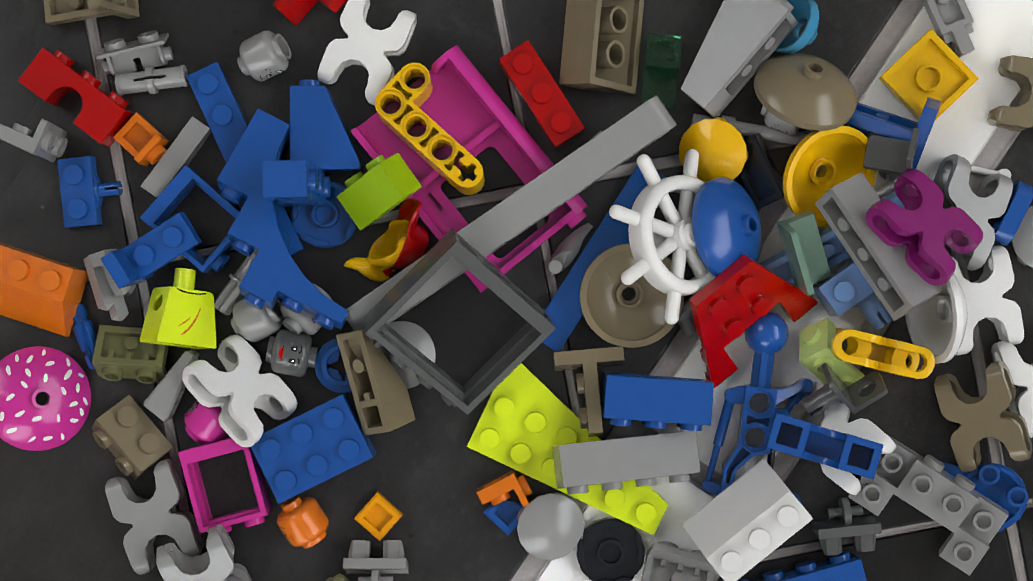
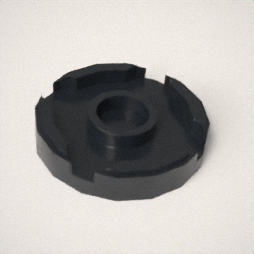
M605 517L589 524L584 529L582 539L580 538L576 551L581 571L592 581H631L641 569L645 556V547L638 531L632 525L612 517Z

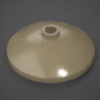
M795 52L793 54H779L770 57L759 66L754 78V90L762 105L780 120L799 128L823 131L841 127L851 119L857 107V94L848 77L832 63L814 55Z
M630 243L613 246L600 253L590 263L580 284L579 300L581 311L587 324L599 337L616 346L637 348L660 340L675 324H668L664 319L667 294L653 287L644 276H641L631 285L622 283L621 274L635 263ZM665 257L662 262L670 271L671 260ZM627 287H631L634 291L633 297L629 300H625L622 296L623 290ZM681 296L679 316L683 308L684 296Z

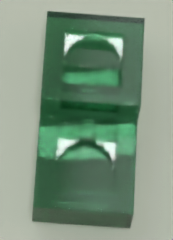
M648 33L640 106L649 99L658 96L667 110L674 111L683 37Z

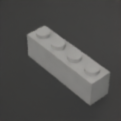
M861 172L831 187L815 204L895 321L928 302L940 293L942 289L940 286H934L924 281L907 265L905 260L906 245L889 246L869 228L865 221L866 212L874 203L881 200L873 186L869 184Z
M695 431L565 444L552 447L557 489L567 488L568 495L589 492L588 485L601 484L602 491L622 489V481L635 480L636 487L657 485L656 477L669 476L670 483L690 481L691 473L701 472Z

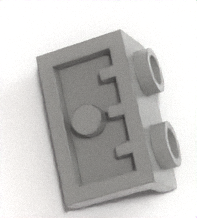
M41 119L36 131L18 123H14L12 128L0 124L1 140L52 163L55 162L57 157L59 158L63 155L67 147V131L47 120Z

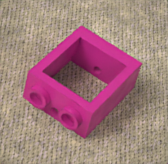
M229 437L218 442L207 443L178 452L199 533L207 532L208 528L222 524L227 532L232 531L231 525L244 522L245 527L254 526L265 522L264 516L273 511L262 469L251 447H242ZM243 450L258 506L213 518L198 461Z

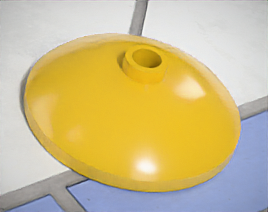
M843 125L831 130H814L799 142L787 161L783 176L785 201L794 215L809 210L814 213L818 227H828L830 225L815 203L831 187L861 172L869 184L874 187L877 171L863 167L869 139L862 132Z

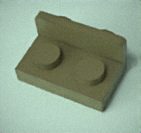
M99 325L92 364L98 376L108 381H120L122 378L136 379L145 384H153L156 381H161L167 374L165 364L169 346L140 342L142 328Z

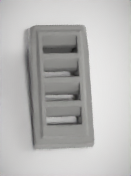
M195 350L185 351L144 401L143 406L162 421H168L174 416L186 388L182 380L183 370L186 366L198 360L199 353Z

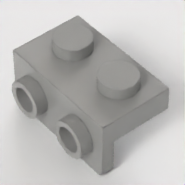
M659 541L658 543L653 542L646 552L641 581H713L716 570L700 550L689 552L678 549V546L672 542Z

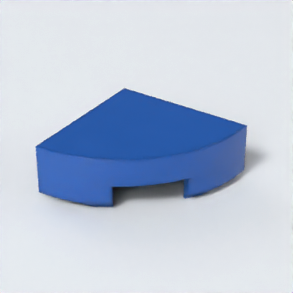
M505 500L494 506L492 504L483 510V513L503 532L509 535L518 525L517 514L523 506L519 501Z

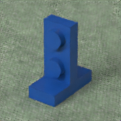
M928 97L918 122L857 102L855 112L847 124H850V127L864 134L871 131L883 135V137L911 141L913 128H919L918 146L912 169H916L938 114L941 101Z
M180 212L123 249L111 251L100 259L117 287L121 289L145 282L155 275V271L201 243L202 240L186 214Z

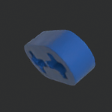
M1020 180L1013 184L1012 194L1005 213L999 218H995L991 226L995 231V242L1007 246L1014 238L1033 200L1032 186Z

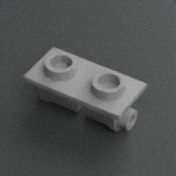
M154 30L139 34L137 36L138 40L125 43L123 38L108 41L103 44L104 48L100 50L96 57L97 59L106 58L107 61L102 62L105 75L112 74L115 77V74L136 72L138 68L135 58H140L145 70L146 67L167 65L169 60H173V53L170 46L164 47L163 45L167 41L169 34L158 35V32Z

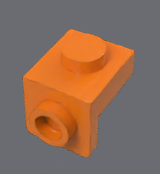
M137 112L113 137L134 156V160L138 164L146 167L150 163L152 165L156 164L167 151L165 147L170 142Z

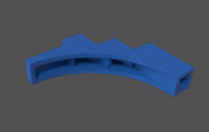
M257 109L217 178L219 190L222 191L221 195L235 204H240L241 201L244 202L243 207L228 231L229 240L233 243L232 248L248 257L252 253L256 255L239 285L240 293L244 295L242 300L259 310H262L263 306L272 310L278 298L283 300L281 304L287 309L298 314L304 310L315 316L313 321L329 330H332L334 326L342 330L348 319V310L327 298L303 275L290 256L278 229L274 201L263 198L262 161L280 160L290 137V127L284 121Z

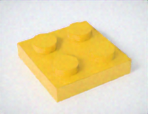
M930 29L878 79L919 121L928 97L941 101L936 116L937 119L979 78Z

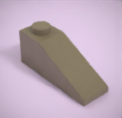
M365 328L336 335L364 436L390 432L416 420L406 385L381 349L374 346L373 340L365 335Z

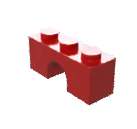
M529 40L499 58L500 67L516 92L522 96L530 108L536 123L554 151L584 133L585 127Z
M42 48L18 81L43 101L54 106L66 94L77 91L82 98L83 106L73 123L100 144L111 147L115 141L113 137L134 115L126 109L129 102L114 91H111L108 95L101 90L99 86L102 82L86 70L80 74L71 67L75 61L59 49L52 53Z

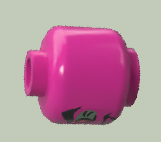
M196 400L184 416L187 434L200 444H211L221 441L227 434L220 426L218 420L222 408L220 406L208 408Z

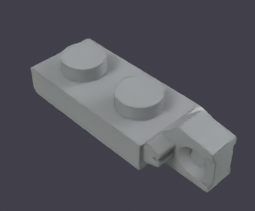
M922 0L937 35L945 44H950L953 52L959 58L975 50L969 34L974 32L971 24L974 20L965 0Z

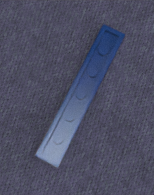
M638 165L612 206L620 205L632 210L636 198L648 185ZM658 172L661 179L666 178V176ZM609 211L545 309L549 313L556 329L542 343L556 352H560L583 316L580 307L579 291L583 275L590 263L603 251L616 245L629 243V224L613 219L609 215Z

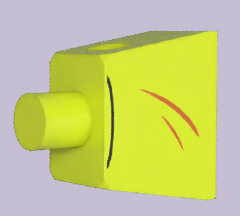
M175 268L173 287L167 286L153 289L140 342L190 349H216L214 296L211 292L194 290L196 270Z

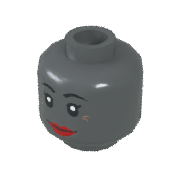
M281 329L276 336H270L265 362L271 363V369L275 373L302 377L305 375L308 367L315 368L318 347L312 346V337L308 334L301 332L297 335L288 329Z

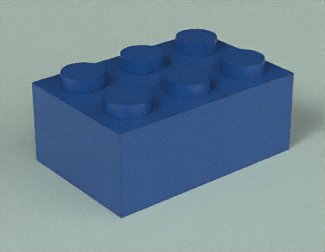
M603 372L601 414L604 418H608L610 425L631 426V420H639L648 428L666 429V423H677V427H680L681 430L701 431L702 425L711 426L714 382L696 378Z
M344 393L263 433L260 440L251 446L278 504L373 458L377 454L369 436H364L358 413L348 393Z

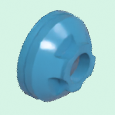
M787 0L794 7L791 13L798 24L776 48L775 52L793 54L810 45L815 40L818 34L819 9L814 0ZM807 22L804 31L798 38L800 28Z

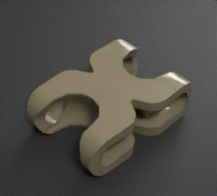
M1016 55L1003 57L1000 59L998 71L1001 76L1017 82L1021 88V100L1018 106L1002 105L990 110L987 122L996 127L1019 132L1033 127V58Z
M1002 361L992 362L986 369L987 393L982 397H971L964 393L957 378L952 374L938 375L934 383L942 416L948 421L961 424L953 432L950 442L958 466L965 473L975 471L978 465H980L982 458L979 441L985 437L996 438L1003 442L1010 457L1015 461L1029 460L1032 455V443L1025 419L1018 413L1006 411L1015 400L1016 389L1009 369Z

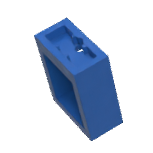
M185 165L140 218L152 229L156 228L168 219L196 185L235 219L241 209L233 202L224 198L221 192L194 168ZM227 235L207 259L195 248L188 250L182 255L203 273H211L213 270L218 272L230 259L227 253L232 249L233 243L230 242Z

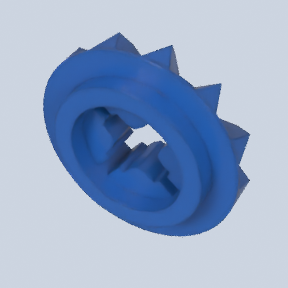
M336 338L324 344L317 353L315 372L321 384L327 389L337 393L351 392L347 373L345 380H343L340 369L328 367V365L340 360L341 352Z

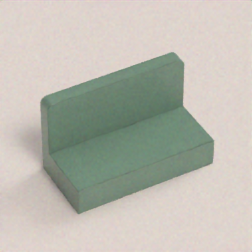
M808 210L777 222L794 284L803 293L810 296L815 294L812 284L832 276L814 213Z

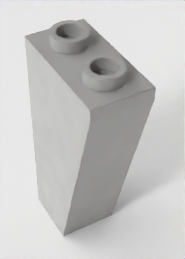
M723 0L684 80L681 90L713 118L718 117L753 77L759 66L770 57L798 24L791 13L794 7L787 0Z

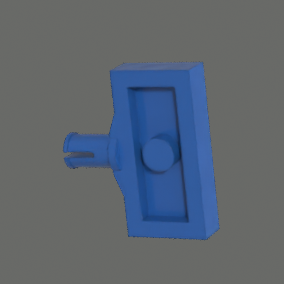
M93 156L57 160L64 228L71 229L103 225L101 215L103 197L122 195L123 189H118L123 187L121 181L101 183L97 174L96 157Z

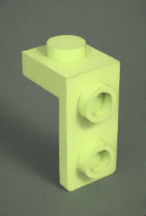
M828 317L800 330L799 362L825 385L827 380L821 367L825 363L828 364L847 387L865 376L852 363L841 361L832 354L831 341L836 334V326Z

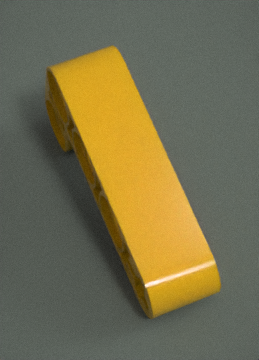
M414 62L405 65L375 98L374 104L380 120L459 192L464 195L477 194L482 190L485 183L482 165L419 108L429 98L433 89L427 68L420 63ZM413 77H421L425 80L424 84L419 88L413 89L407 86V83ZM394 101L401 104L400 109L396 113L387 114L384 112V107L389 102ZM422 124L426 126L425 133L419 137L409 135V130L413 125ZM444 146L452 150L450 157L445 160H438L434 157L435 151L440 147ZM459 162L461 168L466 173L470 174L474 171L475 180L471 181L467 178L463 182L461 171L456 167Z

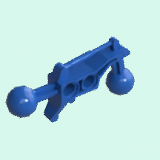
M770 311L744 331L745 340L754 351L750 384L731 387L724 392L725 400L713 441L714 447L705 480L701 484L703 490L716 495L733 483L736 471L754 455L770 454L771 449L767 448L776 413L790 417V411L796 404L798 405L804 395L814 387L813 382L808 378H801L790 386L771 387L775 353L781 351L786 345L789 331L785 320L778 314ZM756 393H764L768 398V404L762 411H754L749 406L750 398ZM787 398L790 399L785 408L776 407L777 404ZM734 403L741 404L737 442L722 463L720 483L713 482L714 470L720 448L724 444ZM755 427L762 429L764 438L760 444L750 445L745 441V435L749 429ZM790 490V491L795 495V497L800 501V503L803 505L802 500H801V498L797 495V493H795L794 491Z

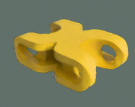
M836 328V334L831 341V351L834 357L853 365L914 379L928 377L935 367L934 355L929 349L907 342L888 339L853 329ZM844 339H846L847 341V348L845 351H843L842 349V342L844 341ZM920 354L923 358L924 364L921 367V369L917 370L920 361ZM908 356L909 362L906 365V358Z

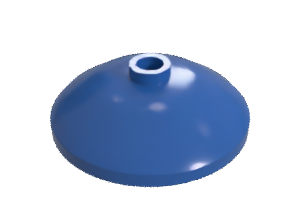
M719 177L705 182L697 192L692 209L693 237L704 265L717 277L744 254L758 262L762 249V226L759 213L752 198L742 186L730 178Z

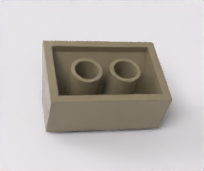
M567 0L559 85L585 91L636 94L644 0Z

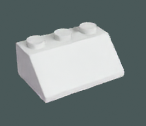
M763 458L682 523V526L724 581H737L813 520V518Z

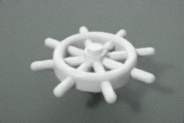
M689 149L685 153L683 175L662 179L648 155L641 154L638 156L637 165L648 185L636 198L632 210L620 205H613L609 209V215L613 219L629 224V243L635 263L621 274L622 283L631 285L641 276H644L653 287L667 294L664 319L666 323L671 325L677 323L679 319L681 296L698 293L716 278L701 260L693 237L691 218L693 202L697 192L705 183L696 178L699 153L695 149ZM669 192L680 193L678 211L668 194ZM657 206L661 209L667 222L654 218ZM669 254H672L671 269L669 271L662 260ZM686 260L695 275L690 280L684 279Z

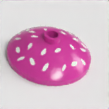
M41 346L17 350L0 360V438L20 449L43 451L58 447L74 437L84 425L91 406L90 384L81 366L69 355L54 348ZM39 392H44L48 397L44 405L36 403L35 397Z

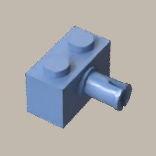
M853 259L831 273L832 277L822 280L813 286L816 297L830 316H840L853 306H858L872 325L874 331L884 327L883 323L886 322L888 324L893 320Z

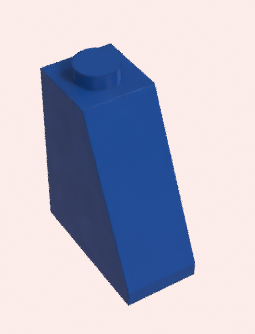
M300 80L299 86H290V160H307L325 172H363L362 161L330 91L325 86H320V81Z

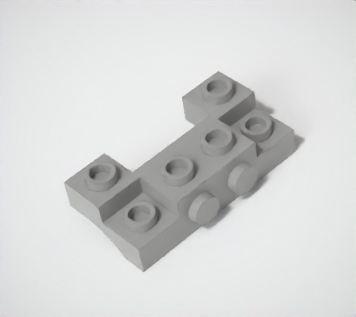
M888 435L894 441L897 448L891 454H881L874 480L859 476L858 480L861 484V490L856 496L848 494V497L876 516H879L894 494L952 532L939 549V556L970 576L990 548L989 543L1008 518V511L974 490L976 485L961 474H957L955 477L943 470L945 465L935 457L927 454L924 458Z

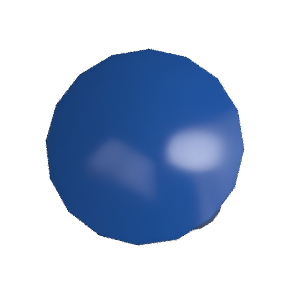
M984 463L978 465L975 471L964 474L966 478L976 485L974 490L1008 511L1009 516L998 532L1020 520L1027 508L1029 496L1024 481L1014 470L1003 464Z

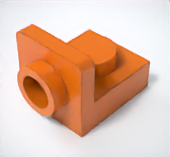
M512 470L477 488L476 493L482 505L490 501L492 506L510 498L509 491L514 489L522 506L525 507L530 504L528 495L532 494V490L525 476L517 477L515 471Z

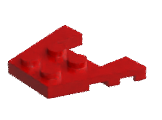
M742 255L689 299L696 334L700 337L702 349H700L702 361L706 365L707 371L704 372L706 380L714 382L715 389L738 370L724 347L740 337L759 318L768 314L775 305L779 303L787 317L795 323L818 304L817 300L811 295L807 296L794 284L786 279H782L773 271L747 255Z

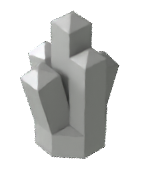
M117 249L102 250L88 255L83 261L98 309L109 310L111 320L123 321L129 314L123 295H131L136 285L119 289L100 259Z

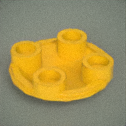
M721 117L704 119L694 123L683 134L679 145V160L683 168L687 150L695 149L698 151L699 161L696 178L703 182L719 177L734 180L742 172L748 159V151L742 134Z

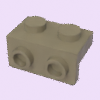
M130 395L98 417L92 426L94 431L92 435L98 445L103 449L108 448L116 457L115 463L119 470L126 476L130 474L135 480L173 448Z

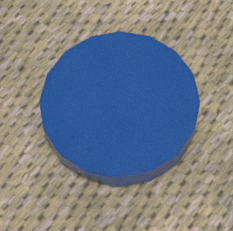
M330 181L331 194L330 197H325V206H292L291 219L295 230L303 241L314 247L330 249L343 245L353 237L358 228L337 198L347 187L336 181Z

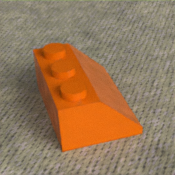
M0 242V315L69 337L74 323L73 318L76 315L77 306L80 304L88 280L87 271Z

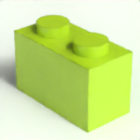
M399 153L387 159L383 155L376 157L365 166L368 170L366 174L363 175L360 171L344 182L347 189L340 193L337 198L360 231L382 218L422 188Z

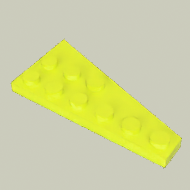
M520 363L493 390L467 447L557 489L552 447L602 440L598 436L588 437L587 428L581 429L580 419L534 374ZM635 480L622 481V489L602 491L601 484L588 485L589 492L569 494V496L653 536L668 506V503L649 485L636 487ZM567 488L557 489L568 495Z

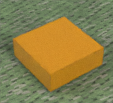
M377 492L354 519L380 541L403 516V513L381 493Z

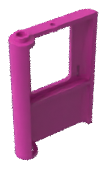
M459 46L452 47L432 64L431 70H429L433 85L432 93L419 108L471 155L476 157L489 147L494 148L524 185L554 166V163ZM419 78L409 87L413 89L419 88L424 84L425 80ZM394 101L389 102L384 107V112L387 114L396 113L400 109L401 104ZM377 112L364 123L350 131L372 159L380 155L387 159L396 153L400 154L422 186V188L407 199L421 201L419 217L439 241L451 228L457 233L468 225V222L441 190V186L446 179L383 124ZM422 124L413 125L409 130V135L413 137L423 135L426 131V126ZM440 147L435 151L434 157L438 160H445L450 157L452 150L448 147ZM460 162L456 166L459 170L461 169ZM577 194L548 214L549 219L547 223L506 256L497 258L492 253L486 259L503 274H506L566 224L572 229L587 217L583 210L588 205ZM467 270L465 272L481 293L488 288L470 271Z

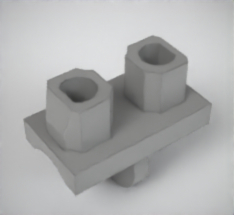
M352 540L348 558H343V569L346 570L347 574H371V577H359L358 581H394L393 576L381 577V574H409V563L407 558H405L401 540L383 541V558H370V541Z

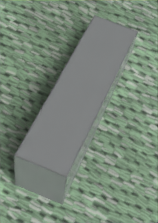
M191 117L140 187L158 197L185 165L189 166L212 132L211 129L196 118Z

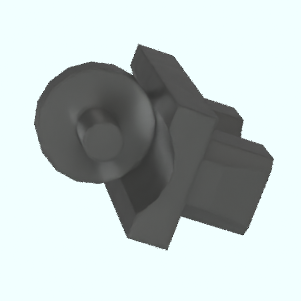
M847 496L838 498V507L827 508L828 519L811 520L812 531L817 536L821 551L826 556L842 553L841 538L852 536L853 547L856 551H874L876 534L882 533L881 523L876 522L874 515H863V507L861 505L850 506Z

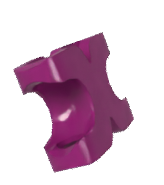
M917 169L906 170L898 177L894 185V192L905 206V210L891 200H881L874 203L868 209L865 221L869 228L885 244L892 247L906 245L905 260L907 265L924 281L934 286L944 285L950 280L956 269V263L945 249V245L957 253L965 254L971 252L982 242L983 231L964 210L957 207L944 209L942 207L944 201L942 190L923 172Z

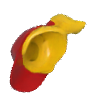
M407 199L400 207L397 219L392 220L388 230L376 239L369 251L368 257L351 258L345 262L344 267L354 269L370 280L384 282L396 270L405 269L424 256L430 239L426 229L417 223L421 201L417 199Z

